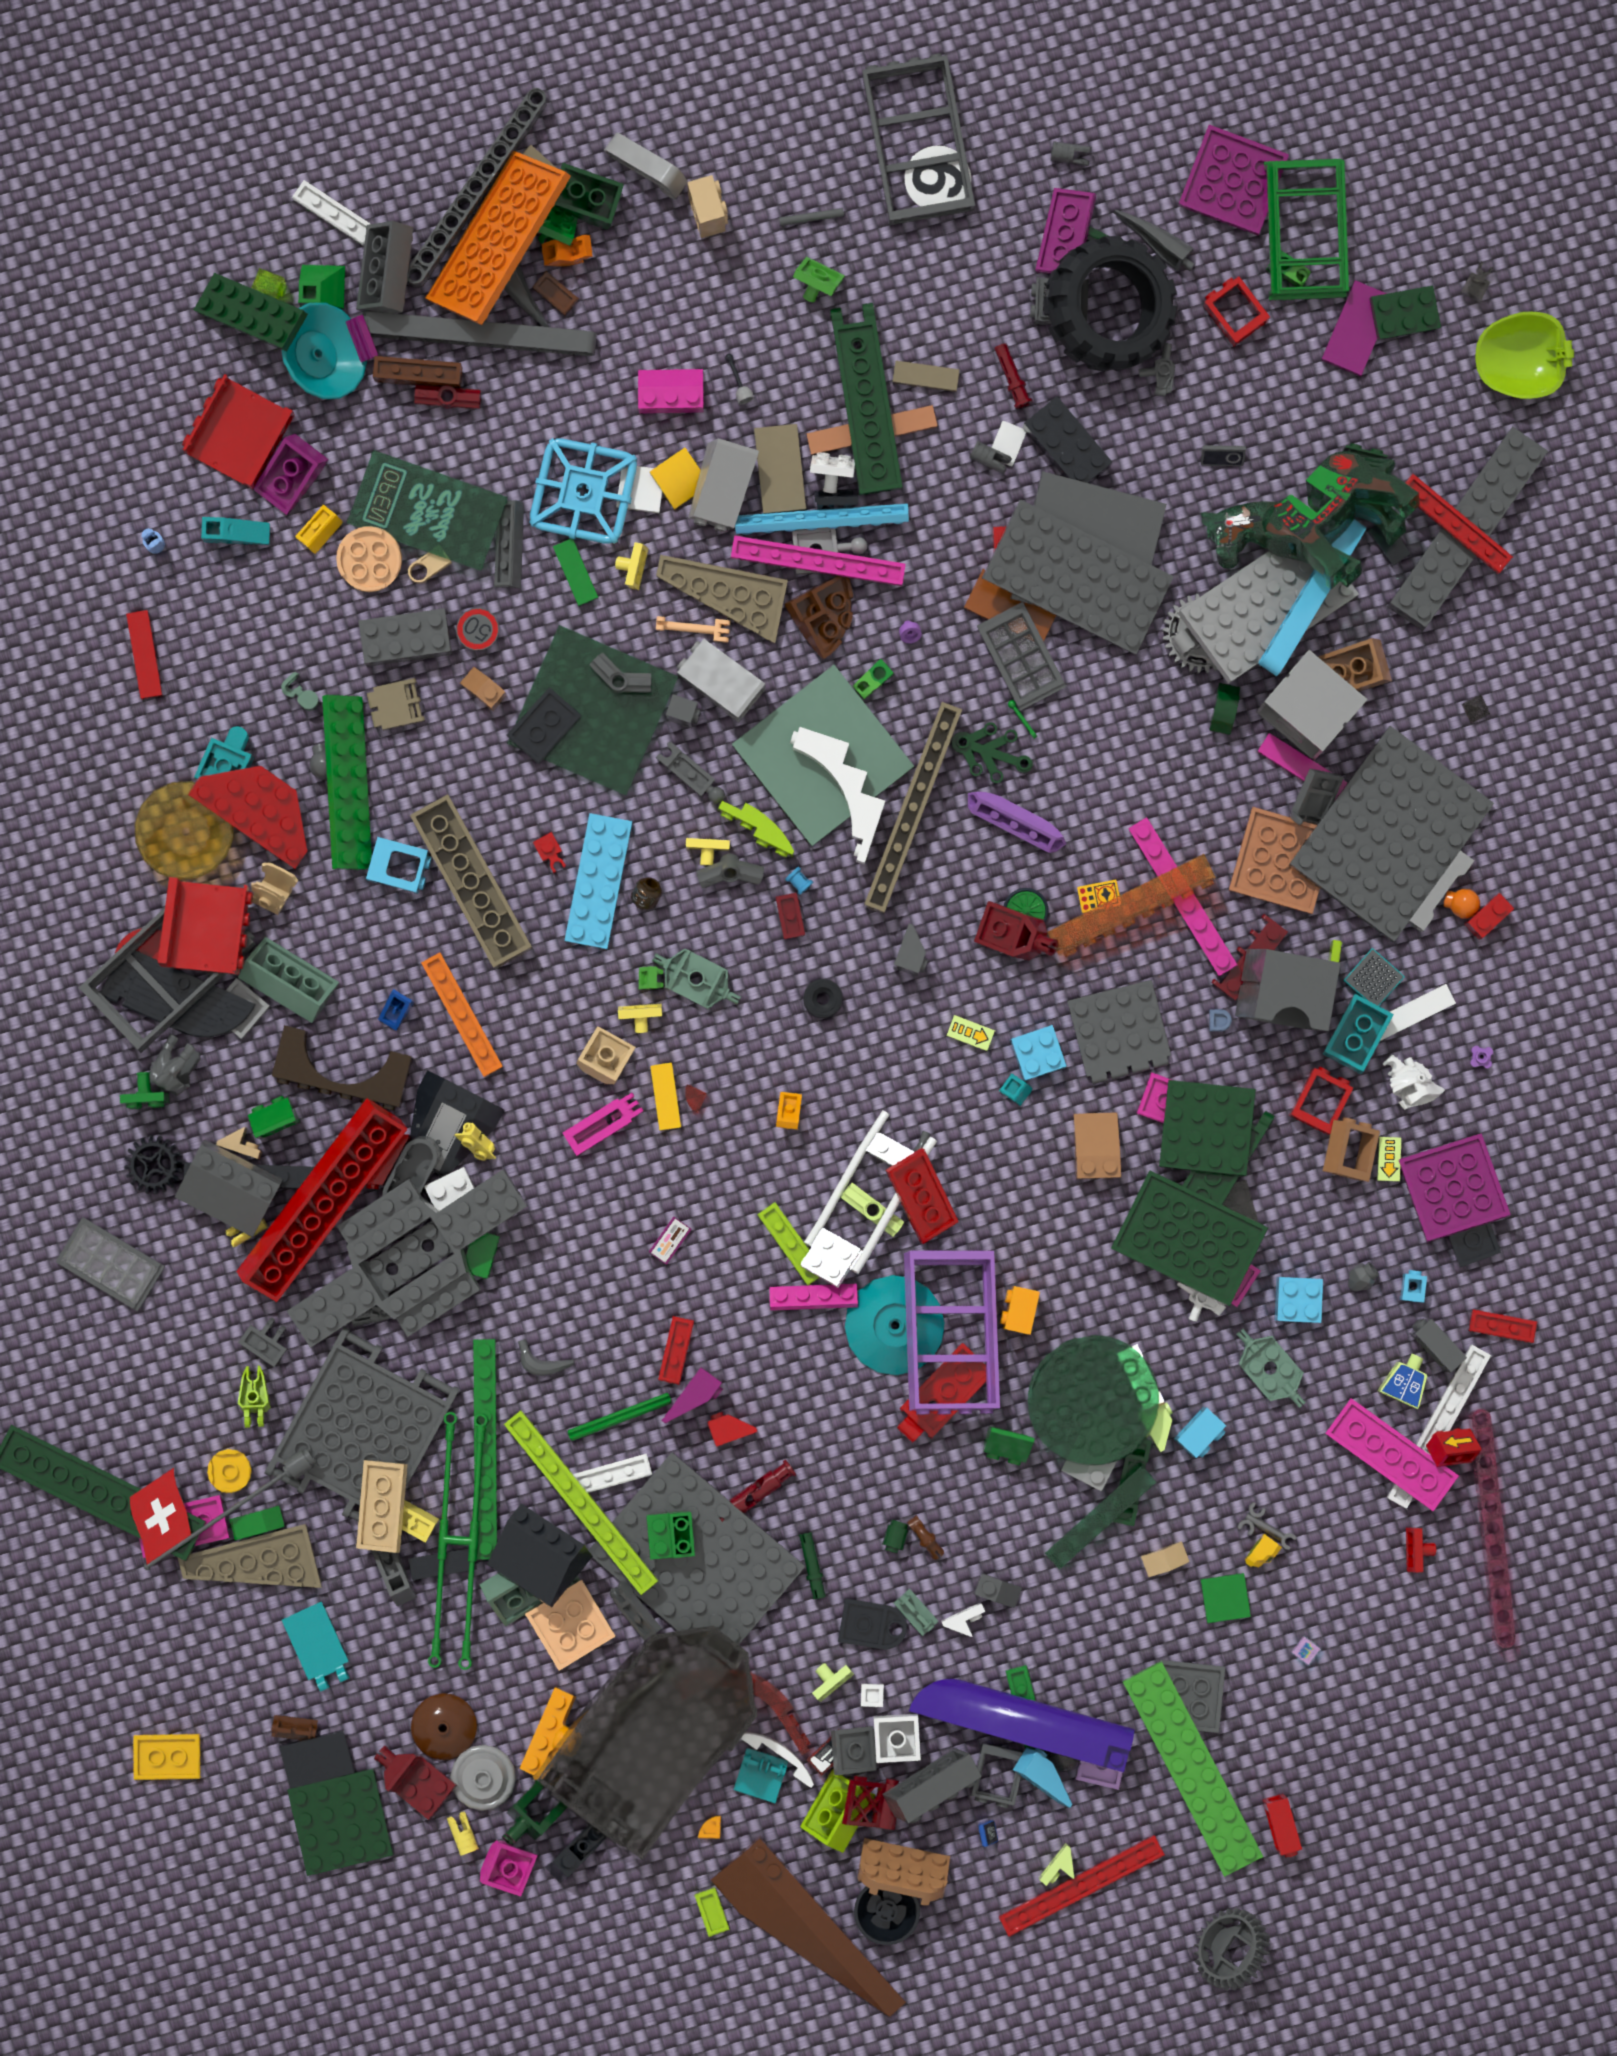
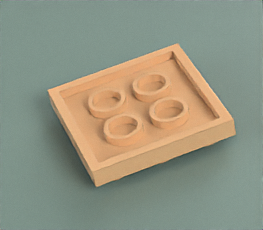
M583 1580L568 1587L552 1608L542 1603L525 1614L559 1671L616 1637Z

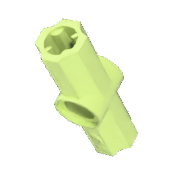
M851 1183L841 1196L844 1201L876 1225H878L887 1209L854 1183ZM870 1204H876L878 1207V1212L873 1216L867 1213V1207ZM893 1214L884 1231L894 1237L904 1221Z

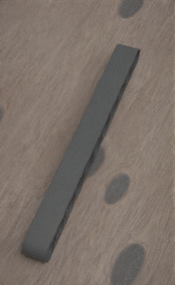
M533 88L527 93L409 265L407 279L411 287L421 288L425 285L493 186L512 152L517 151L545 110L547 99L542 89ZM535 96L543 99L539 104H534L531 100ZM522 114L531 116L526 122L519 120ZM515 131L519 135L516 139H509L507 137L508 133ZM499 149H504L506 154L503 157H497L495 152ZM486 167L494 168V172L490 175L484 174L483 170ZM479 184L482 186V189L479 192H472L471 187ZM462 202H468L470 207L467 210H461L459 205ZM451 219L458 221L457 226L454 228L447 226V222ZM438 237L446 239L443 245H436L435 240ZM425 255H432L434 257L430 263H424L422 259ZM415 272L422 274L418 281L410 279L411 275Z
M369 311L362 313L371 337L580 356L595 355L597 333L592 331L484 322L480 325L471 320Z

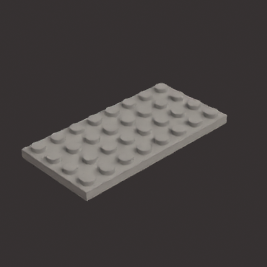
M1315 545L1312 546L1309 552H1311L1314 549ZM1325 547L1316 548L1315 556L1310 554L1302 558L1304 561L1281 557L1270 550L1178 612L1180 618L1228 684L1258 664L1316 565L1309 563L1308 560L1312 557L1320 560L1326 550ZM1303 549L1302 551L1296 553V555L1300 556L1307 551ZM1343 571L1340 572L1306 631L1359 595Z

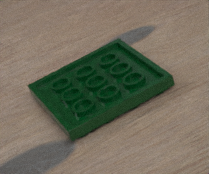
M1168 1080L1159 1167L1247 1176L1256 1089Z
M374 1768L287 1789L307 1876L394 1855Z

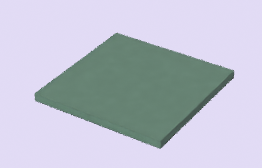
M835 665L827 669L732 743L734 749L811 846H814L851 816L845 797L832 776L817 762L793 750L794 744H791L790 741L793 732H798L799 727L849 743L843 764L867 772L861 791L863 794L877 797L914 768L912 762Z

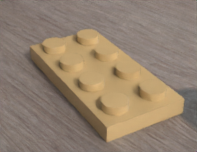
M364 1460L356 1548L400 1553L408 1464Z

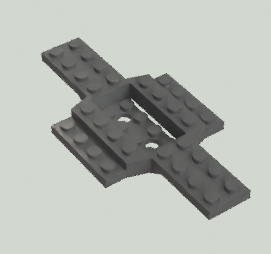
M505 1169L440 1211L426 1201L412 1180L408 1179L337 1226L348 1243L347 1250L352 1269L287 1310L310 1348L376 1305L390 1317L396 1319L407 1337H409L481 1290L469 1270L464 1248L528 1205ZM429 1218L432 1219L431 1222L427 1223L426 1225H424L423 1227H421L420 1229H418L402 1241L398 1242L397 1244H395L394 1246H392L391 1248H389L369 1262L365 1261L377 1252H379L380 1250H382L383 1248H385L386 1246H388L389 1244H391L392 1242L396 1241L397 1239H399L400 1237H402L403 1235H405L406 1233L420 1225L421 1223L425 1222ZM425 1239H430L434 1242V1249L430 1252L425 1251L422 1247ZM454 1253L452 1256H450L440 1264L436 1265L435 1267H433L432 1269H430L414 1281L410 1282L409 1284H407L406 1286H404L403 1288L389 1296V1293L395 1290L396 1288L400 1287L401 1285H403L404 1283H406L422 1271L426 1270L427 1268H429L430 1266H432L448 1254ZM389 1263H395L398 1266L396 1275H390L387 1272L386 1268Z

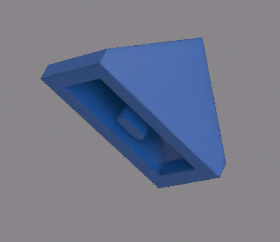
M393 989L378 1020L397 1031L414 1002Z

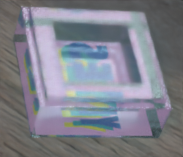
M1303 1635L1291 1653L1307 1666H1310L1322 1648Z

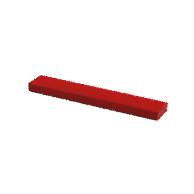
M1412 474L1399 489L1403 496L1497 574L1513 558L1511 554L1416 475Z

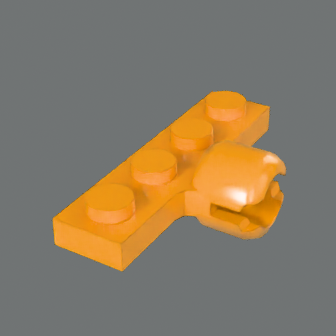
M554 1688L519 1769L541 1778L554 1751L565 1756H573L581 1742V1735L579 1732L568 1728L566 1720L576 1696L562 1689Z

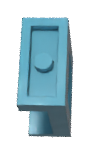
M377 837L366 879L374 883L378 882L418 894L419 889H424L426 878L423 875L425 869H429L432 857L429 856L430 852L428 850ZM398 851L420 858L415 881L410 882L387 875L386 872L392 852Z

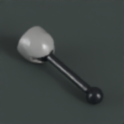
M727 354L725 360L729 362L739 387L736 392V399L738 404H746L755 397L751 389L742 385L733 363V355Z

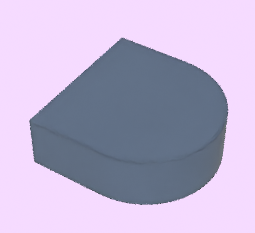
M1222 1009L1209 1010V1032H1221L1230 1027L1232 1018L1227 1011Z

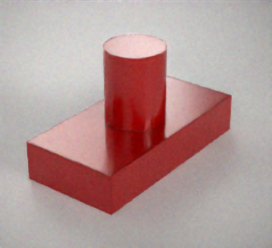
M1406 1527L1407 1572H1423V1556H1435L1436 1545L1435 1543H1423L1422 1528Z

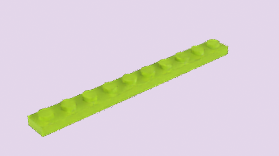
M520 1410L504 1424L505 1427L640 1595H643L659 1582L525 1413Z

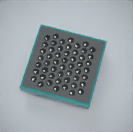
M1371 948L1343 981L1362 998L1380 1006L1405 976L1376 950Z

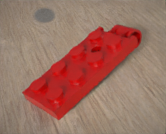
M961 1343L951 1355L975 1354L964 1343ZM943 1362L919 1387V1404H929L930 1401H935L937 1404L966 1403L986 1382V1365L983 1362ZM908 1399L899 1408L908 1416L897 1426V1429L912 1443L924 1431L932 1439L957 1411H951V1414L938 1415V1411H930V1414L919 1415L916 1411H909Z

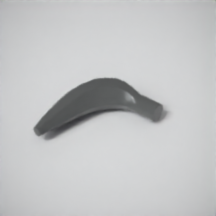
M526 1339L518 1341L521 1352V1364L526 1371L533 1375H552L574 1365L573 1359L558 1361L539 1360L531 1354Z

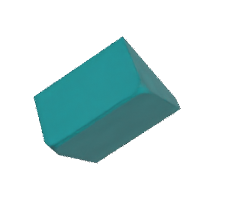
M1011 1073L999 1091L1021 1106L1033 1088Z

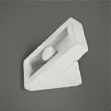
M980 1602L941 1622L944 1627L973 1637L966 1620L969 1619L970 1622H974L982 1618L981 1613L985 1612Z

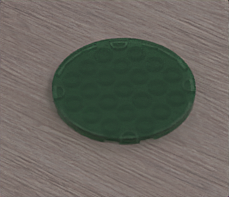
M1102 1335L1074 1338L1060 1344L1059 1347L1050 1354H1047L1040 1362L1032 1376L1028 1391L1030 1420L1041 1441L1059 1457L1081 1465H1105L1130 1455L1142 1445L1151 1433L1159 1411V1389L1150 1365L1137 1350L1127 1343Z

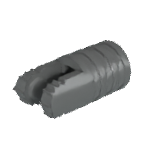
M1053 141L1051 161L1089 166V160L1074 158V151L1088 153L1091 152L1092 147Z
M980 441L976 442L969 457L1001 474H1005L1007 469L1000 462L1008 464L1012 460L1011 456Z

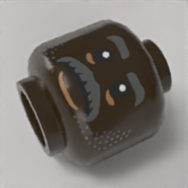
M654 878L639 879L631 893V899L637 908L651 910L658 904L662 896V888Z

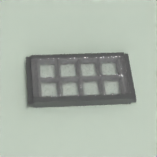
M1023 602L977 625L1020 711L1066 687Z
M82 1217L56 1260V1263L136 1311H139L165 1268L158 1261Z

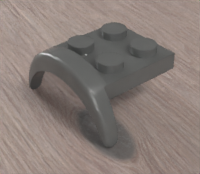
M1309 769L1292 808L1291 820L1298 825H1302L1303 821L1318 824L1333 804L1344 777L1336 773Z

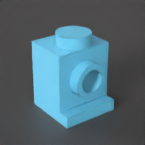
M1409 1270L1408 1274H1403L1400 1300L1424 1303L1427 1276H1421V1271ZM1411 1282L1416 1283L1415 1290L1409 1288Z

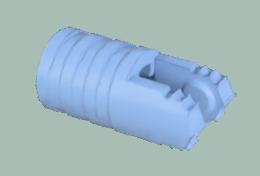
M149 528L142 532L143 544L149 552L158 554L164 549L165 541L158 532Z

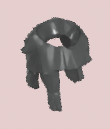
M170 1034L155 1062H151L150 1080L157 1084L159 1088L170 1091L175 1096H178L190 1088V1074L201 1060V1054L195 1051L193 1045L186 1044L184 1051L179 1055L180 1057L171 1059V1051L178 1038Z

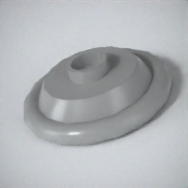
M479 1745L470 1747L459 1755L453 1764L450 1779L457 1784L453 1792L460 1802L468 1808L485 1811L495 1809L507 1801L513 1793L516 1775L514 1765L508 1755L497 1747Z

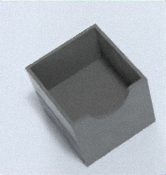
M1246 949L1241 978L1243 984L1240 985L1235 1017L1307 1030L1329 1031L1341 963L1269 949Z

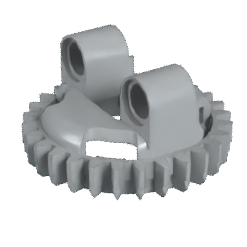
M1198 594L1195 595V600L1199 598ZM1187 596V603L1181 599L1179 601L1180 608L1176 605L1172 607L1175 614L1168 612L1167 615L1171 620H1164V624L1169 625V628L1162 629V632L1168 633V635L1162 638L1163 641H1169L1165 645V649H1172L1168 655L1169 657L1176 655L1174 663L1181 660V668L1188 664L1189 672L1194 667H1197V673H1200L1202 668L1205 669L1206 673H1209L1211 666L1214 671H1217V667L1204 649L1200 648V644L1178 615L1180 610L1195 601L1190 596ZM1177 618H1178L1179 623H1178V627H1177V633H1176V635L1173 636V634L1175 633V626H1176V623H1177V622H1175V621H1176ZM1190 656H1194L1197 658L1205 659L1206 663H1202V661L1191 659V661H1189L1187 659Z

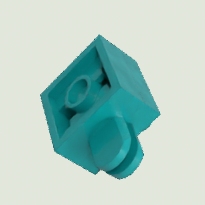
M238 726L232 727L224 743L211 737L194 778L197 780L200 776L250 768L254 757L252 754L244 751L249 740V735L245 729Z

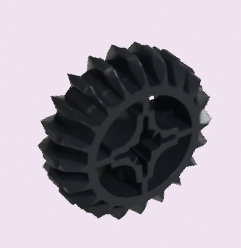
M150 1135L149 1143L142 1137L141 1146L137 1142L133 1143L137 1149L136 1151L128 1149V1152L133 1154L132 1158L125 1157L124 1159L131 1162V1165L124 1166V1169H131V1172L127 1173L126 1177L131 1178L134 1176L130 1184L135 1185L139 1182L137 1186L139 1191L146 1186V1194L151 1192V1188H153L154 1194H158L159 1187L163 1192H167L166 1184L173 1188L174 1184L171 1180H180L175 1173H183V1170L177 1168V1165L184 1164V1161L176 1160L182 1153H173L177 1145L174 1144L169 1148L168 1146L171 1142L169 1139H166L162 1144V1136H158L155 1142L154 1136ZM150 1147H160L159 1151L152 1157L141 1154ZM165 1152H167L171 1160L170 1170L163 1165ZM145 1159L148 1161H156L157 1159L158 1163L156 1164H159L158 1167L163 1169V1171L154 1168L150 1170L149 1167L151 1166H149V1162L145 1161ZM137 1160H140L145 1165L142 1178L137 1171ZM155 1173H161L166 1176L160 1182L148 1183V1180Z

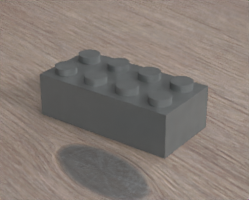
M395 221L367 225L356 310L392 314L403 312L408 282L407 275L411 243L413 241L412 226Z
M445 608L358 621L366 667L452 655Z
M954 1748L882 1795L894 1817L907 1823H915L922 1818V1814L927 1811L936 1810L940 1807V1803L946 1799L955 1798L960 1790L972 1787L977 1783L976 1780L982 1776L971 1755Z

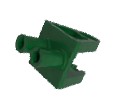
M538 1779L506 1812L514 1820L515 1824L502 1838L511 1846L524 1833H527L533 1840L539 1838L568 1807L563 1801L559 1802L540 1823L538 1821L534 1822L526 1814L527 1810L525 1807L545 1787L541 1779Z

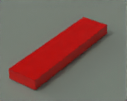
M149 611L127 613L140 698L147 699L163 696Z

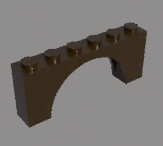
M284 1025L272 1072V1077L277 1078L276 1082L289 1085V1081L298 1083V1088L310 1090L311 1086L319 1088V1093L331 1095L333 1091L340 1093V1098L352 1100L353 1097L362 1098L361 1103L368 1098L373 1102L382 1103V1108L395 1111V1107L401 1108L412 1065V1056L390 1051L384 1066L371 1078L356 1084H340L326 1079L313 1066L307 1052V1031Z

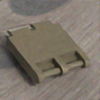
M416 678L373 687L374 692L367 693L370 709L378 708V711L371 712L375 728L382 727L384 731L425 721L419 705L421 699L417 696L415 683H417ZM409 685H411V689H412V693H413V698H411V693H410ZM413 704H415L418 717L415 716Z

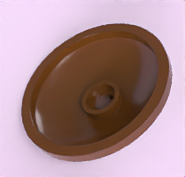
M440 1693L426 1698L416 1708L411 1721V1733L415 1744L424 1754L434 1759L449 1760L458 1757L472 1745L477 1733V1720L473 1709L464 1699L453 1694ZM440 1724H445L447 1726V1730L445 1732H441L439 1730Z

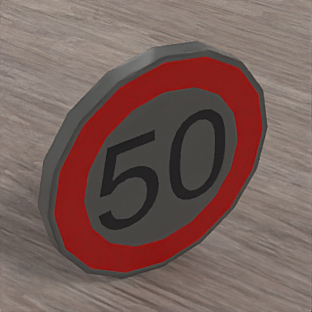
M472 608L464 612L459 618L456 625V634L460 643L466 648L473 651H483L496 642L499 635V624L496 617L490 611L483 608Z

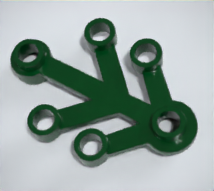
M992 722L987 723L984 728L971 734L967 732L955 734L952 739V747L956 752L963 753L970 767L969 772L974 777L980 776L983 768L979 763H976L972 751L980 753L990 773V780L994 784H999L1003 780V774L997 769L992 758L1014 765L1016 770L1022 774L1028 773L1032 769L1033 762L1030 757L1026 755L1016 757L996 750V748L1002 745L1014 743L1017 740L1018 735L1015 730H1007L1005 735L984 745L975 741L986 735H995L997 726ZM987 726H993L995 729L994 732H987ZM1013 733L1015 735V738L1013 740H1009L1007 738V734ZM960 739H965L967 744L965 746L959 745ZM1022 760L1028 762L1026 768L1021 767L1020 762ZM974 766H978L980 768V772L978 774L972 772V768ZM998 773L1001 778L999 781H995L992 775Z

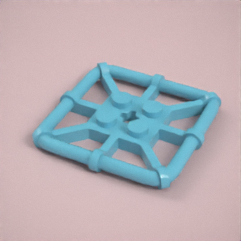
M562 438L550 439V443L544 452L539 478H536L535 481L537 486L530 511L529 523L532 527L542 531L566 535L570 539L580 538L604 544L617 543V539L623 530L628 504H631L632 501L630 496L638 459L635 455L628 452L601 447L597 443L587 444ZM559 447L588 452L585 468L570 465ZM554 450L566 468L563 482L547 480ZM596 454L623 460L606 472L592 470ZM628 467L622 495L606 492L608 479ZM586 485V489L589 492L581 496V493L577 492L578 488ZM545 487L561 489L558 502L539 514ZM604 498L620 502L613 532L601 514ZM560 509L575 511L571 528L542 522ZM581 513L596 516L608 535L579 530L578 525Z

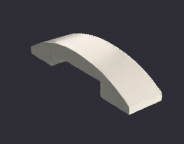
M740 1733L739 1738L756 1750L763 1743L797 1768L793 1772V1776L812 1788L814 1782L803 1762L790 1749L778 1741L758 1733Z

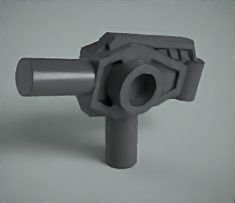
M1169 343L1164 344L1162 357L1155 361V367L1138 370L1139 378L1155 376L1156 388L1154 395L1165 397L1166 394L1172 392L1175 365L1170 360L1172 344Z

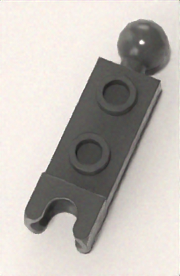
M669 741L667 743L668 749L672 752L670 757H664L661 754L656 756V759L701 797L707 792L709 800L714 804L721 803L725 799L724 790L720 787L712 786L715 779L672 742Z

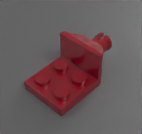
M992 901L987 902L974 939L976 943L1028 961L1041 954V952L1049 956L1054 955L1056 950L1048 947V945L1058 947L1056 939L1047 937L1048 933L1043 919L1023 914Z
M383 1746L379 1750L382 1754L379 1755L377 1753L374 1760L386 1769L384 1771L385 1789L388 1792L398 1794L426 1819L431 1820L456 1788L457 1784L422 1755H395L387 1746Z

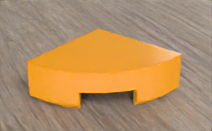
M714 1816L705 1821L699 1830L698 1838L720 1839L721 1816Z

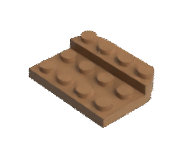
M864 1838L858 1870V1882L861 1881L866 1887L870 1888L869 1893L877 1895L878 1889L921 1898L920 1905H929L930 1901L944 1897L948 1882L950 1856Z

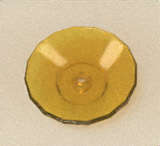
M193 781L171 782L154 790L140 806L134 823L135 843L143 860L158 874L178 878L179 880L197 879L214 871L227 857L234 838L233 826L187 795L195 784ZM185 828H188L190 830V833L187 836H184L182 834V831Z

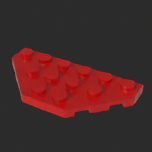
M262 766L200 776L187 794L293 869H296L307 852L297 791Z

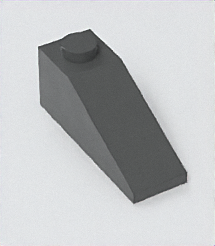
M371 1550L388 1593L398 1607L417 1598L398 1553Z

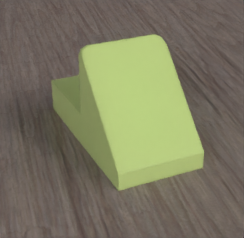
M1066 1843L1038 1877L1046 1886L1049 1882L1053 1884L1060 1875L1059 1869H1062L1074 1879L1071 1849Z

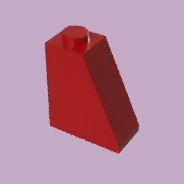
M404 1134L367 1182L366 1189H379V1185L385 1186L403 1149L410 1140L409 1134Z

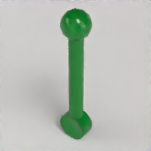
M1010 700L1008 707L1014 710L1034 739L1038 737L1016 707V702Z

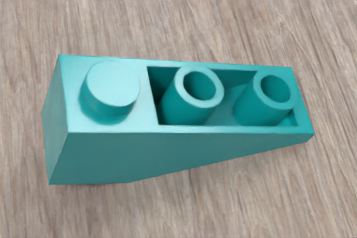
M202 517L201 539L204 543L269 545L270 523L223 517Z

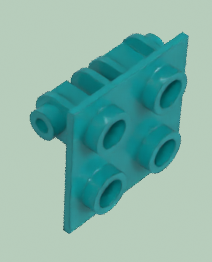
M746 1748L733 1790L776 1803L789 1761Z

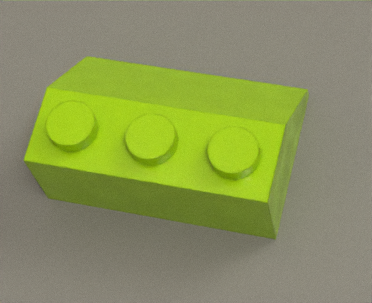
M832 1769L800 1827L825 1845L844 1853L858 1826L842 1824L849 1781L851 1779L844 1775H834V1770ZM856 1786L855 1796L857 1798L862 1793L860 1786ZM872 1792L870 1793L872 1799H874L876 1795ZM866 1798L860 1803L862 1809L869 1804ZM856 1808L852 1811L851 1820L859 1814Z

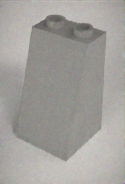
M719 438L707 443L688 518L693 519L697 525H713L715 530L721 532L733 529L759 451Z
M703 639L701 643L697 641L690 650L692 652L691 656L688 659L683 658L677 666L679 670L677 676L739 723L765 691V683L707 640Z

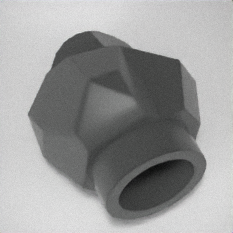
M1370 1262L1365 1265L1363 1263L1358 1264L1349 1272L1348 1287L1352 1291L1371 1289L1375 1279L1379 1277L1377 1269Z

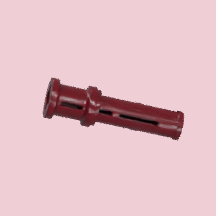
M1007 343L996 346L994 350L1009 384L1007 390L1013 396L1015 409H1021L1033 403V400L1028 396L1025 388L1026 383L1024 380H1021Z

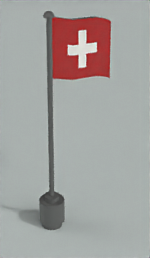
M306 1448L284 1461L285 1466L282 1467L283 1473L192 1534L187 1510L176 1484L174 1468L130 1497V1507L143 1542L146 1558L144 1569L147 1571L151 1570V1566L286 1475L289 1478L294 1477L297 1479L311 1470L313 1465L317 1463L311 1452Z

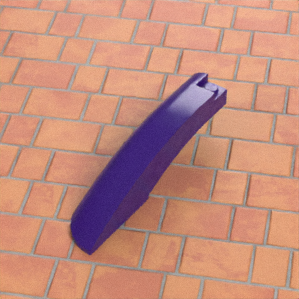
M943 1679L929 1684L916 1695L909 1708V1711L1120 1772L1125 1770L1134 1738L1133 1728L959 1679Z

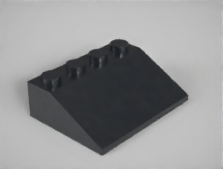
M520 1504L507 1520L487 1565L552 1608L593 1556L584 1544L525 1505Z

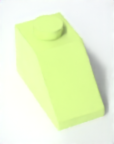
M1167 1402L1148 1412L1142 1410L1137 1413L1159 1452L1165 1450L1172 1423L1170 1415L1173 1412Z

